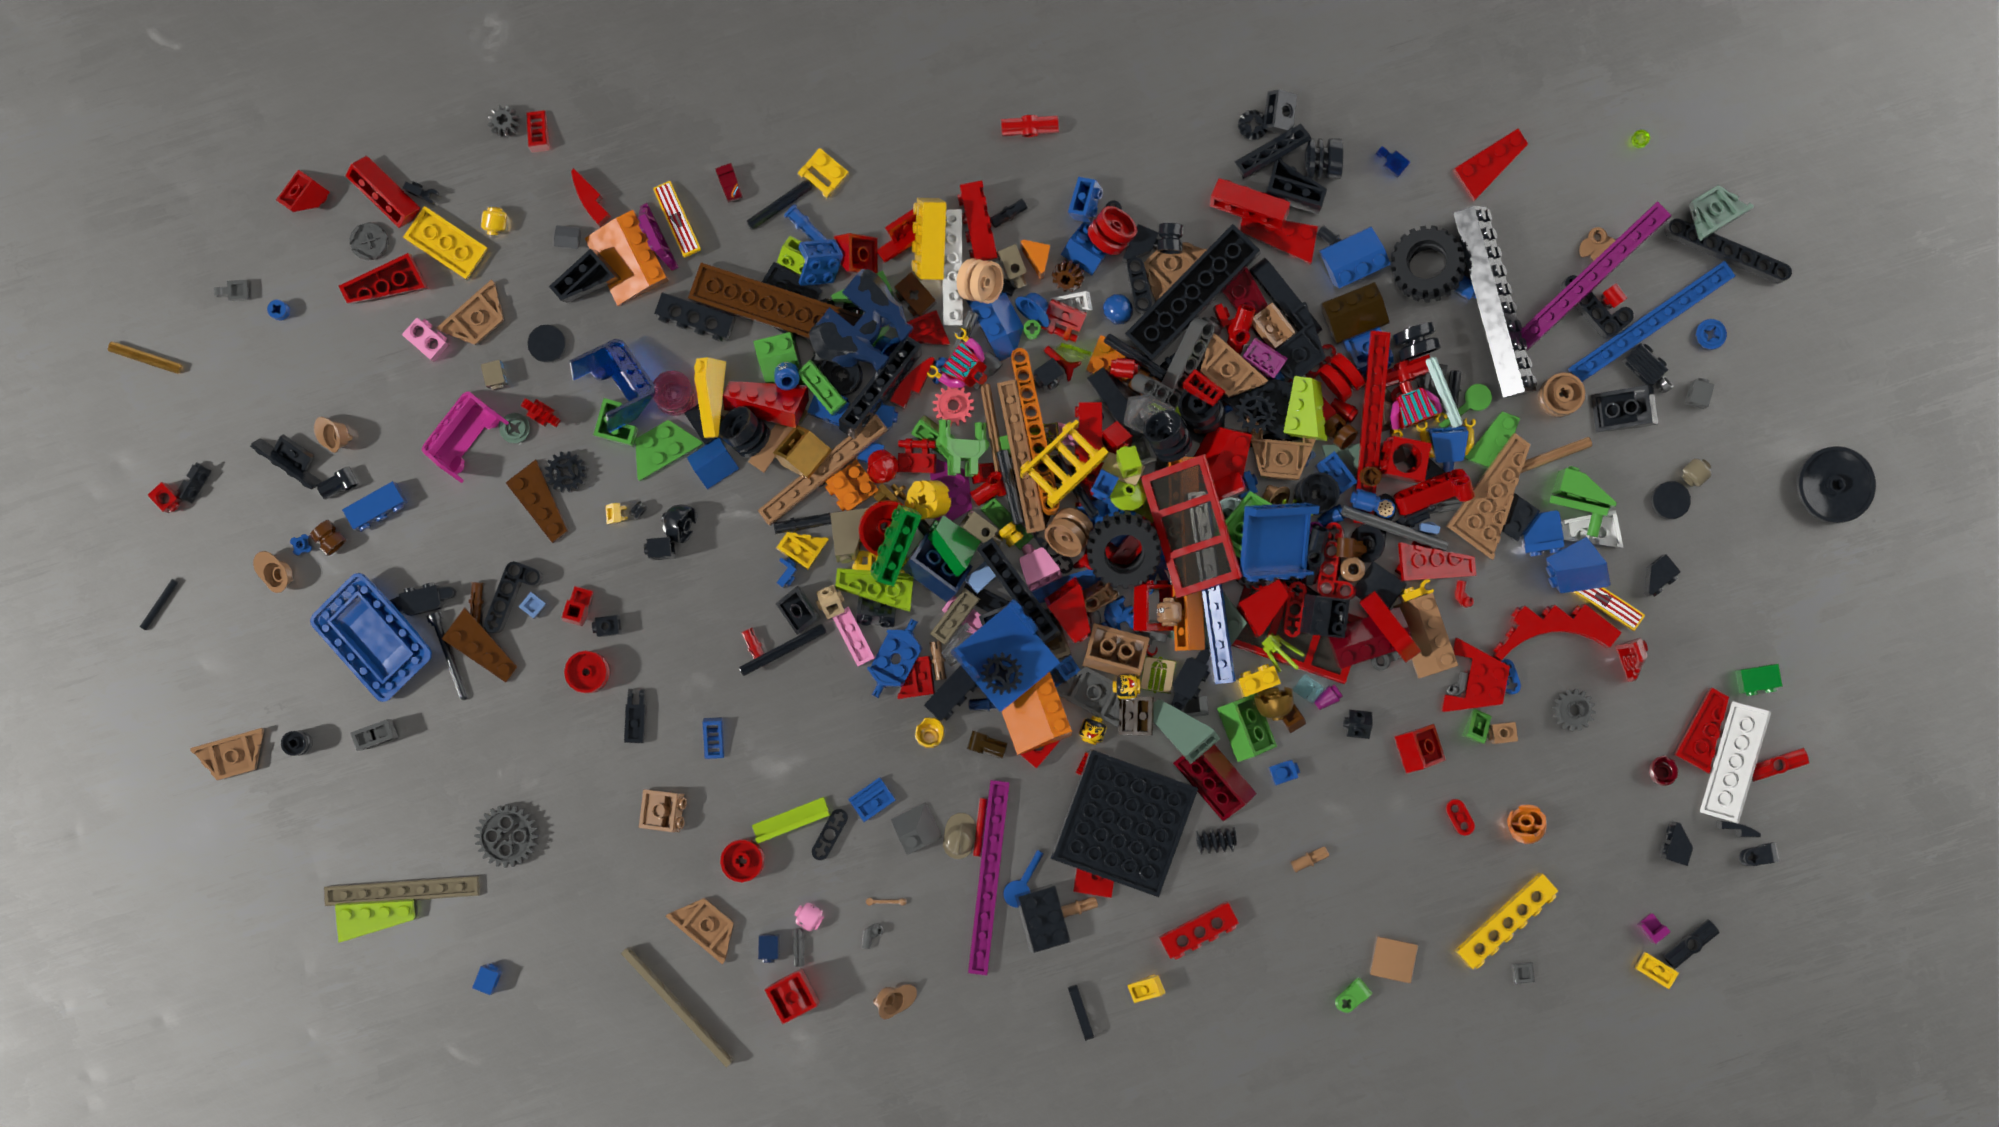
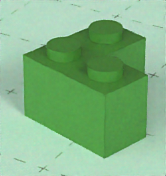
M603 398L594 436L634 447L638 428L621 423L625 409L623 403Z

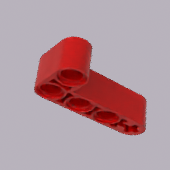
M1454 469L1398 491L1394 494V500L1399 514L1408 515L1429 507L1430 504H1436L1454 496L1459 501L1466 502L1473 499L1475 494L1470 477L1463 469Z
M1331 522L1326 526L1329 529V535L1324 551L1325 560L1319 570L1317 590L1322 596L1351 600L1356 594L1355 587L1349 582L1338 581L1341 557H1336V554L1328 555L1329 547L1336 546L1337 548L1336 542L1329 541V539L1333 540L1334 535L1330 533L1331 530H1334L1335 527L1339 530V533L1335 534L1336 541L1338 537L1344 538L1345 535L1344 529L1340 524ZM1328 565H1333L1334 572L1330 575L1326 574L1325 568ZM1325 584H1331L1332 590L1328 594L1323 593L1322 590ZM1345 586L1351 588L1348 596H1343L1341 592Z
M1375 591L1359 602L1405 663L1421 652Z

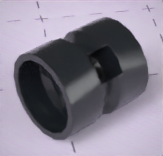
M1159 224V236L1162 239L1158 240V252L1164 254L1182 253L1183 241L1180 240L1184 232L1182 224Z
M304 731L287 732L281 739L282 750L290 756L305 755L313 746L311 736Z

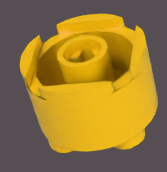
M938 480L915 481L908 490L905 506L917 510L922 515L921 519L942 517L948 512L951 505V498L948 495L949 489L943 482Z

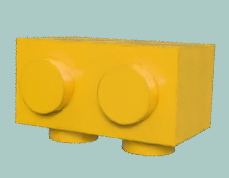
M1269 664L1257 667L1258 671L1251 674L1249 670L1239 674L1241 678L1236 679L1242 697H1247L1281 684L1275 667H1269Z

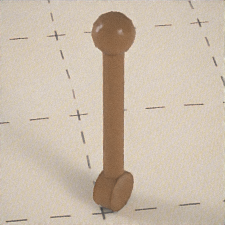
M868 898L866 904L869 906L873 904H900L903 906L906 904V899L873 900Z

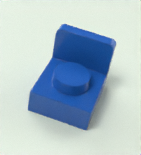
M1292 760L1269 767L1275 785L1299 778L1300 770L1297 762L1293 763Z

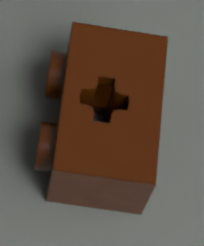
M912 272L894 286L895 296L901 302L904 300L909 305L907 309L913 316L917 315L920 317L937 304L936 299ZM911 293H913V294L918 293V294H917L918 299H917V300H915L914 298L910 299V298H911V295H910V294H911Z

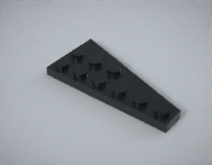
M1203 360L1200 361L1196 369L1198 372L1201 370ZM1265 377L1268 380L1265 385L1230 398L1225 394L1220 398L1228 406L1239 411L1240 409L1236 408V405L1242 404L1239 399L1243 398L1245 400L1246 393L1253 396V391H1256L1257 396L1261 392H1263L1264 398L1270 396L1269 402H1275L1272 409H1277V412L1272 413L1276 420L1271 419L1272 426L1266 425L1265 427L1267 431H1271L1278 438L1285 441L1286 433L1283 432L1293 386L1292 383ZM1256 399L1248 401L1245 405L1251 406L1255 404ZM1263 402L1262 407L1264 411L1269 412L1268 406ZM1255 407L1254 410H1250V412L1253 413V417L1261 415L1262 413L1259 412L1258 407ZM1243 412V415L1249 418L1248 414ZM1261 418L1257 420L1256 423L1262 424L1267 419Z

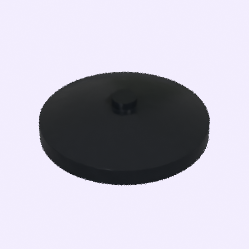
M1832 446L1813 453L1805 460L1798 473L1797 491L1801 503L1812 516L1828 523H1844L1858 518L1869 508L1876 492V479L1871 465L1861 454L1850 448Z

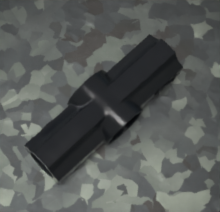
M1317 525L1312 526L1306 569L1313 571L1314 575H1306L1305 578H1299V581L1306 585L1316 584L1320 566L1325 560L1324 551L1329 529ZM1318 553L1316 557L1310 558L1312 554Z
M1707 919L1689 935L1683 936L1681 941L1663 956L1673 969H1676L1693 954L1700 952L1702 947L1720 932ZM1693 939L1695 941L1694 948L1689 949L1688 942L1689 940Z

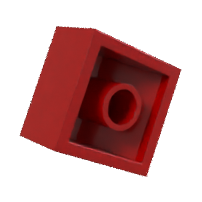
M1434 724L1395 736L1396 746L1399 749L1406 774L1428 768L1446 760Z

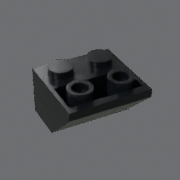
M1305 594L1300 632L1310 635L1345 638L1350 600Z

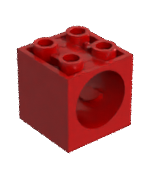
M1398 436L1386 438V441L1382 442L1381 452H1383L1382 460H1379L1378 470L1381 472L1382 477L1412 483L1425 481L1432 443ZM1399 446L1409 449L1414 458L1413 466L1406 470V473L1399 471L1393 463V453L1400 448Z
M802 968L774 982L765 989L782 1025L817 1007L820 1003Z

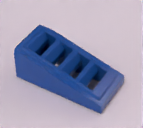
M722 717L703 718L705 759L724 758ZM708 725H718L717 728H707ZM708 733H719V735L708 736ZM708 741H719V743L708 744ZM719 748L720 751L708 752V749Z

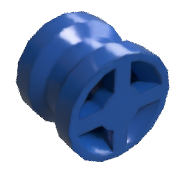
M273 300L268 304L267 312L272 318L283 321L288 318L290 308L281 300Z

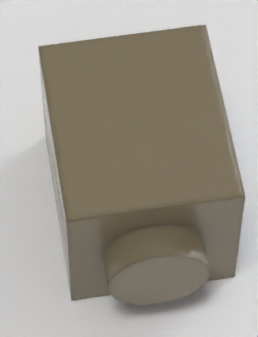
M496 360L480 364L487 388L496 391L503 389L504 385H508L502 361Z

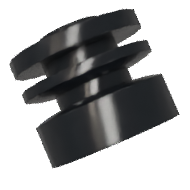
M1314 138L1308 141L1305 149V168L1308 177L1313 179L1316 170L1317 179H1321L1323 170H1326L1328 179H1341L1343 170L1342 139L1329 138L1326 147L1323 146L1321 138L1317 140V147H1315Z
M824 360L820 367V371L841 396L855 393L863 382L862 368L858 363L854 367H842L838 363ZM844 371L847 377L843 378L841 381V378L838 377L839 373L842 374Z
M739 406L724 416L720 423L719 436L742 457L747 458L756 455L765 447L770 437V428L761 419L757 418L749 408Z
M1172 410L1160 411L1146 421L1143 433L1159 460L1163 462L1177 461L1190 451L1193 439L1177 412Z
M1317 472L1297 483L1293 499L1297 500L1296 503H1310L1319 506V514L1331 510L1337 504L1340 489L1332 476ZM1314 491L1317 492V494H1316V497H1317V498H1315V499L1312 498V496H1313L1312 492H1314Z

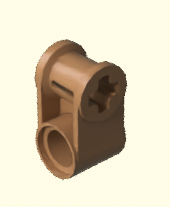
M1101 580L1082 591L1087 612H1095L1106 604L1113 602L1119 596L1118 591L1111 587V583L1105 584Z

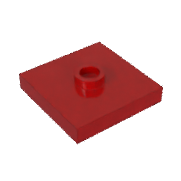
M1077 869L1073 892L1112 898L1114 881Z

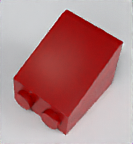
M1074 577L1044 600L1070 638L1076 643L1077 641H1084L1089 636L1090 627L1082 588L1077 578Z
M1278 579L1237 604L1256 638L1264 633L1289 596L1287 592L1290 590L1284 581L1281 582Z

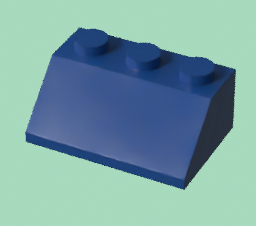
M1371 226L1319 250L1332 284L1339 289L1390 265L1385 248Z

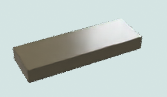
M964 588L930 634L946 645L980 599Z

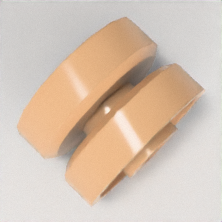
M971 258L961 265L957 275V290L963 299L989 304L998 299L1002 292L1004 275L998 263Z

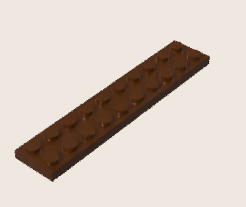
M702 262L688 296L689 300L792 332L810 339L809 332L811 328L823 317L829 307L853 327L863 316Z

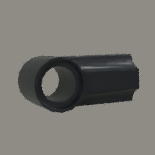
M345 467L316 486L320 495L326 500L341 491H347L356 487L358 482L351 468Z

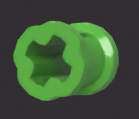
M1029 320L1024 324L1023 332L1028 339H1036L1040 335L1041 327L1036 320ZM1031 325L1034 326V329H1037L1034 331V334H1030V331L1027 330L1030 329Z

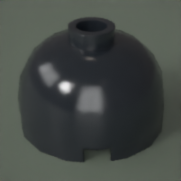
M684 504L672 506L667 512L663 513L661 518L664 534L667 537H671L675 542L685 543L693 533V531L689 530L692 522L696 524L697 512L695 508Z

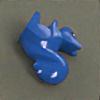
M1123 595L1119 596L1113 602L1106 604L1104 611L1105 622H1102L1101 625L1121 630L1120 623L1126 621L1133 630L1134 611H1130L1134 607L1132 605L1125 607V597Z

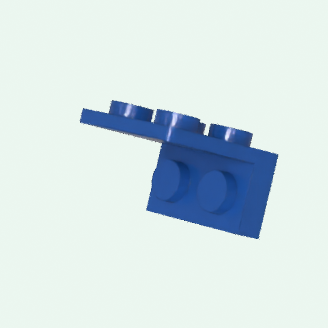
M836 240L800 242L798 248L805 259L799 279L800 286L834 283L843 257Z

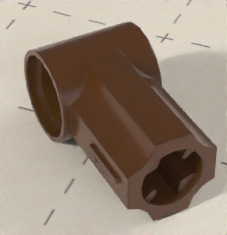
M1338 537L1336 557L1358 558L1366 553L1367 546L1363 544V541Z

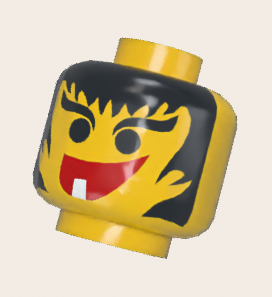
M1119 674L1117 681H1113V693H1117L1119 699L1136 698L1137 694L1141 693L1140 679H1137L1135 674Z
M1092 716L1091 719L1085 718L1079 731L1082 741L1093 745L1103 741L1107 726L1102 723L1103 719Z

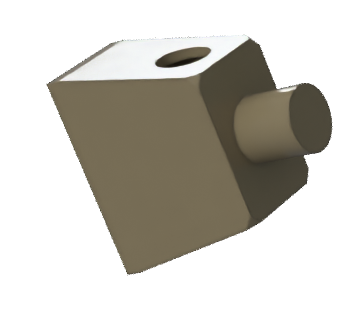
M1014 244L997 251V256L1007 279L1013 280L1016 289L1026 286L1023 274L1027 273L1017 245ZM1012 264L1017 266L1018 270L1015 273L1011 270Z
M969 511L959 524L962 529L973 535L983 544L993 538L998 546L1003 541V538L996 534L998 529L974 511ZM983 528L987 530L985 535L981 534Z

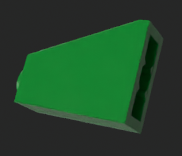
M943 515L938 521L935 519L930 525L929 529L931 532L928 538L952 572L958 577L969 565L981 541Z

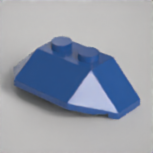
M1001 293L998 299L989 304L966 300L971 311L978 314L977 322L996 358L1003 361L1011 357L1012 352L1018 348L1024 326L1007 294Z

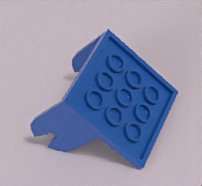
M1014 599L963 643L951 650V654L999 712H1002L1060 664L1058 659L1036 634L1038 628L1033 620L1023 613L1022 607ZM1001 652H1004V657L1011 654L1012 661L1017 658L1018 661L1015 664L1017 666L1022 665L1018 671L1023 673V676L1018 677L1022 682L1020 684L1015 683L1017 689L1010 688V694H1007L1005 690L1003 695H1000L998 690L993 694V688L991 687L986 689L988 683H982L985 676L980 675V672L985 671L982 665H988L986 659L990 658L993 660V654L1000 657ZM1001 661L1003 665L1007 667L1011 666L1009 663ZM994 664L989 669V675L995 670ZM999 668L997 676H1001L1004 679L1006 671H1001ZM1015 673L1009 677L1010 684L1014 680ZM997 681L992 682L996 686L1002 687L1001 683Z

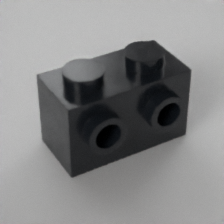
M1052 358L1034 370V383L1039 389L1043 388L1044 391L1047 389L1051 391L1059 385L1060 380L1064 377V372L1055 359Z

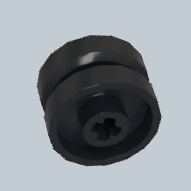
M1433 322L1409 327L1392 336L1396 346L1408 344V346L1403 347L1398 352L1401 362L1426 355L1441 348L1438 338L1426 339L1436 331Z
M1201 385L1198 389L1201 391L1205 385ZM1208 387L1204 394H1207L1211 388ZM1187 390L1179 399L1178 409L1181 417L1187 426L1198 434L1214 432L1225 420L1226 410L1221 399L1212 406ZM1216 391L1210 396L1211 399L1216 396Z

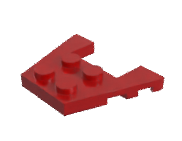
M1455 638L1454 654L1456 656L1472 658L1465 698L1445 694L1442 712L1502 705L1510 666L1463 640Z

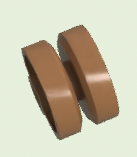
M1564 372L1558 373L1543 382L1539 389L1538 400L1540 406L1547 414L1553 417L1568 416L1578 410L1583 404L1585 388L1581 380L1575 375Z
M1063 508L1045 529L1046 541L1052 549L1063 556H1078L1087 544L1091 529H1094L1093 523L1081 511L1075 508Z

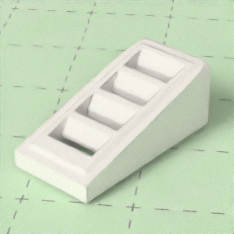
M1088 291L1050 298V301L1054 299L1066 304L1065 300H1068L1069 306L1073 308V299L1076 298V309L1083 312L1093 310ZM1081 297H1084L1085 307H1082Z

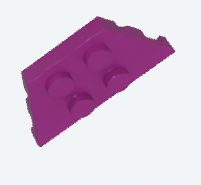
M648 203L641 205L638 216L641 222L639 227L644 234L646 233L649 239L647 241L648 246L652 251L656 252L671 271L678 269L679 266Z
M937 459L936 474H930L931 480L941 481L948 487L951 505L944 516L953 522L972 509L969 477H965V469L960 468V474H956V476L948 475L947 462Z

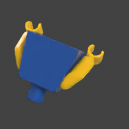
M1465 418L1462 426L1428 428V431H1426L1427 421H1424V428H1420L1416 424V430L1420 432L1421 441L1432 443L1429 457L1434 458L1437 463H1443L1444 472L1454 470V462L1463 461L1464 457L1474 445V429L1472 427L1476 423L1475 419L1471 420V425L1467 424V418Z

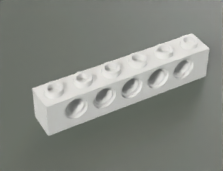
M962 209L946 210L944 280H942L943 326L963 325L962 297L957 290V275L962 265Z

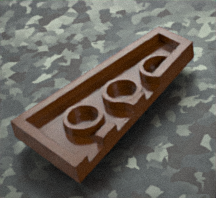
M535 459L509 479L506 484L549 540L554 543L566 534L568 530L549 490L546 479L542 474L539 463Z
M465 607L442 637L448 644L505 683L517 668L515 663Z

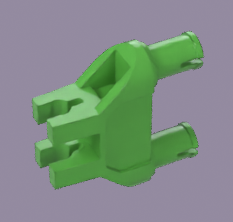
M939 420V437L936 439V445L947 459L948 475L956 476V474H960L961 461H965V477L977 475L978 459L989 447V441L986 439L987 423H974L975 439L967 440L950 437L951 420Z

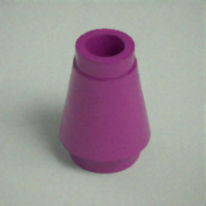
M1335 684L1329 685L1314 700V703L1321 710L1339 702L1343 695Z

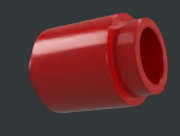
M1117 358L1111 361L1110 374L1115 375V377L1133 379V375H1136L1138 372V364H1135L1134 359Z

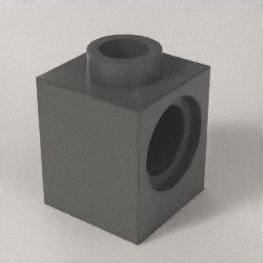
M1704 378L1692 381L1685 404L1702 409L1709 407L1714 384L1709 383V380Z

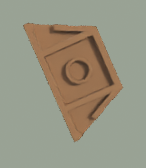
M1183 242L1182 253L1164 254L1158 252L1157 249L1144 262L1146 276L1155 302L1207 249Z
M491 279L437 327V330L473 345L481 342L505 321L495 282Z
M1213 334L1207 346L1200 373L1225 390L1224 394L1228 398L1265 385L1268 382L1263 375L1218 335Z
M264 728L190 748V751L200 759L203 766L209 769L211 775L217 781L257 769Z
M706 898L665 916L721 964L725 962L734 922Z

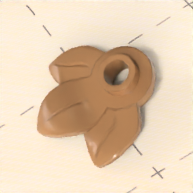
M1593 228L1589 232L1588 238L1581 242L1579 254L1581 257L1590 255L1594 261L1615 240L1607 236L1603 228ZM1598 234L1600 236V240H1596L1594 238V235Z

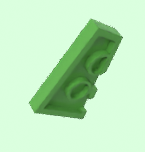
M1502 411L1464 459L1488 468L1512 434L1515 433L1520 418Z

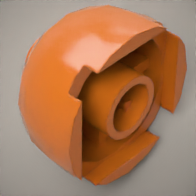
M1521 805L1514 812L1512 810L1507 818L1508 830L1512 838L1519 843H1536L1544 836L1547 829L1546 816L1537 806Z

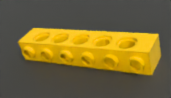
M1538 873L1454 951L1469 968H1480L1485 963L1484 959L1489 954L1492 956L1500 949L1498 946L1502 942L1506 943L1512 939L1514 931L1525 927L1528 923L1527 920L1532 915L1533 917L1538 915L1542 911L1541 907L1546 902L1548 904L1556 898L1555 894L1558 890L1544 874ZM1538 891L1540 898L1534 902L1532 900V893ZM1524 904L1526 911L1520 915L1517 908L1519 905ZM1506 917H1510L1512 924L1505 928L1503 921ZM1492 930H1496L1498 936L1495 940L1491 941L1489 933ZM1478 943H1482L1483 951L1477 954L1475 946Z

